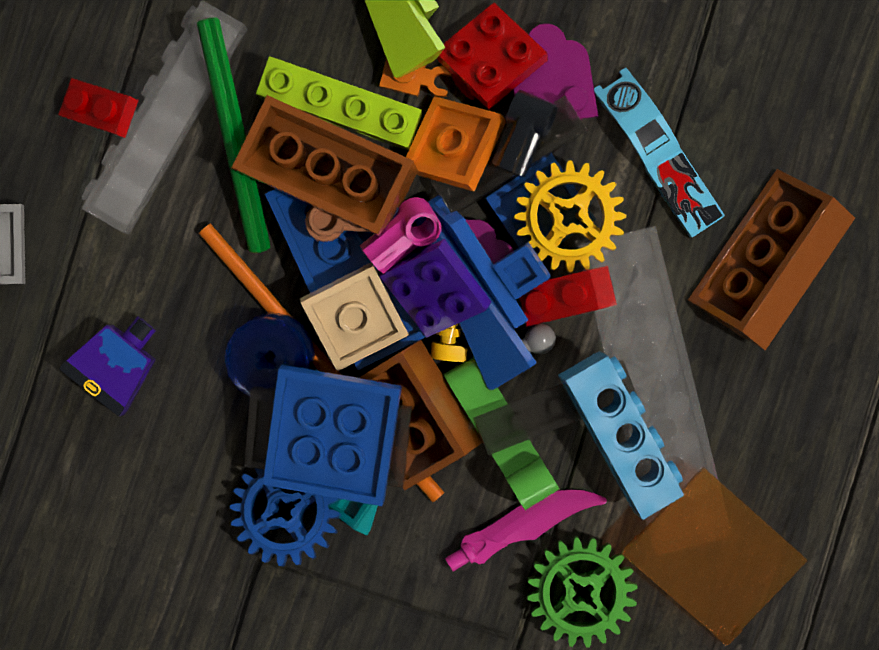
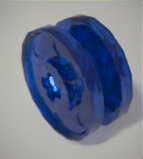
M272 312L257 315L235 330L227 343L225 363L228 375L237 389L250 398L272 401L275 398L279 367L287 365L312 370L315 352L312 338L301 323L288 315ZM270 350L276 355V358L271 363L267 362L264 358Z

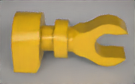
M458 324L437 333V335H440V341H432V359L453 362L466 361L467 348L456 342V337L461 335V328L457 327Z

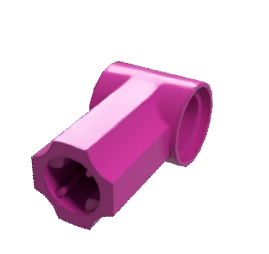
M418 197L409 198L400 205L397 216L388 223L379 236L373 234L360 247L371 263L384 274L418 246H428L435 242L441 232V223L426 200ZM427 217L422 225L411 226L415 219Z

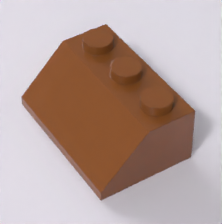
M421 340L359 377L361 379L402 386L390 468L404 491L462 458L484 442Z

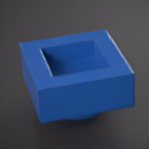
M529 242L493 265V268L515 300L542 284L551 276Z

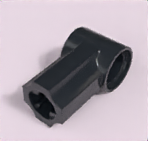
M519 90L510 104L506 116V123L508 125L492 160V164L525 177L541 138L544 139L551 130L557 115L558 105L526 91Z

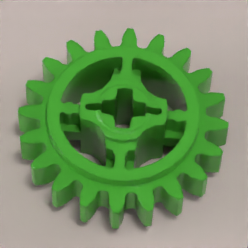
M574 536L572 548L568 549L564 542L559 540V553L557 555L548 549L544 550L548 560L547 564L534 562L535 569L541 575L540 577H528V583L538 587V590L528 593L527 599L533 602H540L539 605L531 610V614L533 617L545 615V618L540 623L542 631L555 626L552 636L553 640L557 641L564 633H567L568 644L570 647H573L577 637L581 636L586 648H589L592 635H597L598 639L604 644L606 643V629H610L617 635L621 633L616 624L617 619L630 622L631 618L623 608L625 606H636L637 602L633 598L626 596V593L638 589L634 582H625V578L629 577L634 571L631 567L619 568V565L624 560V555L618 553L611 558L609 557L611 552L610 543L607 542L600 550H596L595 537H590L587 546L582 547L578 536ZM588 560L598 563L599 566L595 570L580 573L570 568L568 563ZM556 574L564 584V592L560 601L552 606L550 602V585ZM611 576L614 594L611 604L607 609L600 600V592L604 582ZM569 579H573L576 584L579 583L583 587L590 584L588 591L594 604H591L581 596L574 599L573 597L576 595V592ZM575 611H586L596 619L589 622H573L565 619V617Z

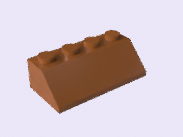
M268 95L232 166L233 170L378 236L397 213L418 172L413 160Z
M776 169L688 300L738 335L766 350L855 217L833 196Z

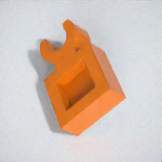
M386 58L379 87L418 97L420 88L423 86L427 87L432 95L444 98L447 97L448 91L437 88L434 81L439 75L451 77V74L444 66H437L430 70L426 69L425 65L400 78H396L393 76Z

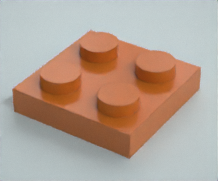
M434 96L406 158L414 161L418 170L416 175L474 192L506 124V119L500 113Z

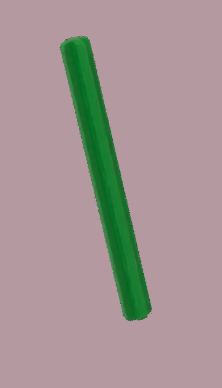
M216 17L199 20L197 28L248 250L252 253H260L270 249L271 245L256 180L232 169L234 161L246 139L220 20Z

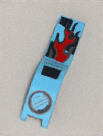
M624 68L619 72L621 78L606 88L602 89L600 85L595 87V95L624 131L638 153L647 174L688 236L693 238L725 215L681 150L676 137L656 105L629 70Z

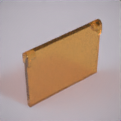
M702 467L681 489L685 496L664 507L639 535H636L623 549L622 555L727 646L808 560L705 467Z

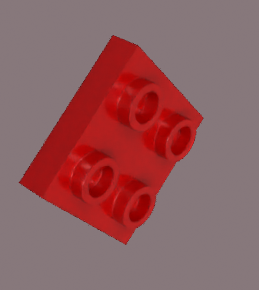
M492 3L443 44L445 49L436 58L450 72L454 83L467 98L471 100L477 98L489 110L548 61V53L498 5Z

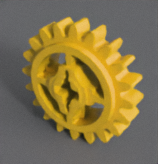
M568 160L565 172L563 173L560 172L559 167L555 163H552L550 165L551 177H547L538 170L535 175L539 185L535 186L528 182L524 184V188L530 194V198H517L516 202L525 207L526 212L515 214L514 219L524 221L526 227L521 228L516 234L517 236H530L531 240L529 243L532 248L537 247L539 249L537 255L541 261L546 256L551 257V270H555L561 260L565 261L568 273L573 272L576 260L580 262L584 270L590 268L589 256H593L595 260L601 263L605 261L604 255L601 252L602 247L611 251L617 248L609 237L610 235L622 236L624 234L622 229L614 225L615 221L626 218V214L614 211V207L622 203L624 199L623 197H610L609 193L615 188V182L605 186L601 185L600 182L604 176L603 170L590 177L588 174L589 163H585L579 173L575 172L572 160ZM563 184L581 186L579 192L570 199L555 197L548 192L552 188ZM594 196L599 202L602 211L600 228L593 224L588 215V205ZM539 204L547 209L546 211L552 218V227L546 237L541 233L537 222ZM575 207L578 210L575 217L580 221V224L571 223L567 227L561 223L564 216L560 213L559 209L563 208L568 211L570 208ZM569 234H578L591 241L587 246L575 250L558 247L560 242Z

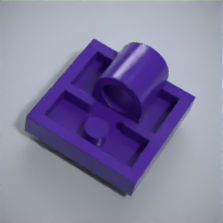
M445 239L428 246H418L386 273H381L379 276L426 338L486 311L492 302Z

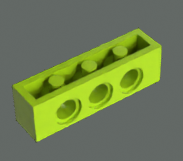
M271 56L268 58L256 95L261 100H265L267 95L335 126L406 151L410 149L422 116L421 109Z

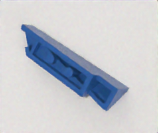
M438 195L428 201L441 223L440 235L433 244L445 239L492 301L486 311L459 324L487 388L494 390L537 363L514 330L527 322L528 319L493 268L492 261L465 218L457 211L451 213L442 197ZM427 217L415 219L416 225H422Z

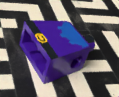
M138 316L124 333L114 325H107L66 360L59 369L117 416L125 415L156 360L143 349L156 330Z

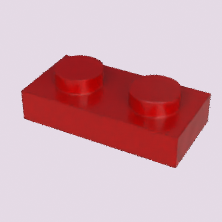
M71 78L58 115L125 138L139 100Z

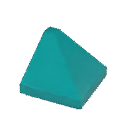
M340 499L337 503L330 505V510L341 513L339 519L355 531L368 535L378 506Z

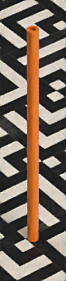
M210 223L203 228L199 235L318 371L342 375L340 371H336L333 363ZM431 476L417 483L419 488L432 502H435L445 493Z

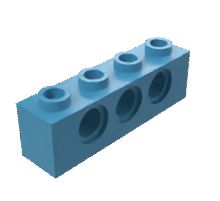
M598 351L558 375L632 511L638 517L644 520L685 496L679 486V483L683 481L682 475L672 460L665 461L660 451L665 445L653 426L647 428L641 417V414L646 412L645 408L634 391L628 393L622 382L627 377L626 373L615 356L609 358L608 355ZM605 389H612L614 394L612 403L605 408H599L597 405L599 393ZM624 424H631L633 429L631 437L625 442H617L616 433L618 429ZM649 458L651 460L650 471L644 476L637 477L635 473L637 464L641 460Z

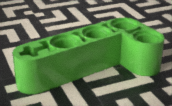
M474 356L444 373L445 379L506 477L507 482L524 510L529 509L560 490L498 388L494 390L487 388Z

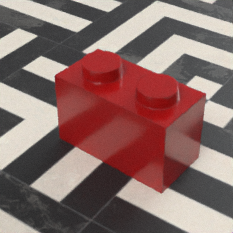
M608 266L546 280L519 297L522 310L528 319L525 322L526 327L617 305Z

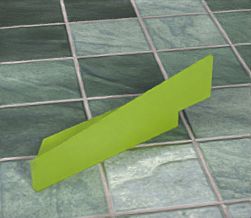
M364 0L394 77L400 78L434 62L445 49L442 41L428 22L429 18L439 7L435 0Z

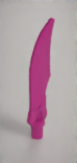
M583 490L557 491L527 510H524L523 506L520 505L480 532L477 531L465 535L460 545L461 549L446 557L445 560L453 572L468 562L471 564L474 562L484 564L493 554L508 546V544L524 540H535L567 517L581 510L606 504L607 499Z

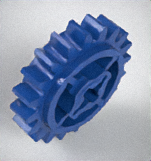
M258 463L255 464L258 474L257 478L254 479L244 474L242 478L248 484V488L246 490L235 488L233 491L243 499L241 503L230 505V509L241 513V517L233 520L231 526L245 528L237 537V540L239 542L252 540L248 548V553L251 555L263 549L262 562L268 563L273 555L276 554L278 566L281 567L285 566L289 555H291L295 565H301V553L304 551L310 558H317L314 545L318 544L328 548L329 544L323 537V534L325 532L337 534L338 532L335 527L329 524V520L341 517V513L330 510V505L337 503L340 499L305 492L287 494L281 488L263 485L265 468ZM264 490L268 499L267 508L261 515V518L256 520V502ZM282 502L288 505L296 504L294 505L295 508L290 511L292 518L289 521L283 517L276 519L277 514L281 512L279 505ZM316 502V520L311 530L307 532L304 525V514L310 508V505ZM285 528L292 535L295 542L287 544L275 543L267 539L263 534L271 529Z

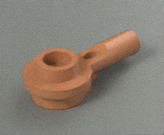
M315 206L310 208L305 219L306 229L310 236L321 242L333 241L339 238L343 231L369 232Z

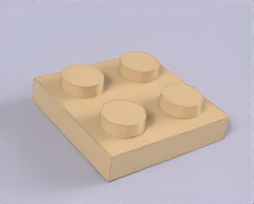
M372 263L300 298V302L336 371L409 336Z

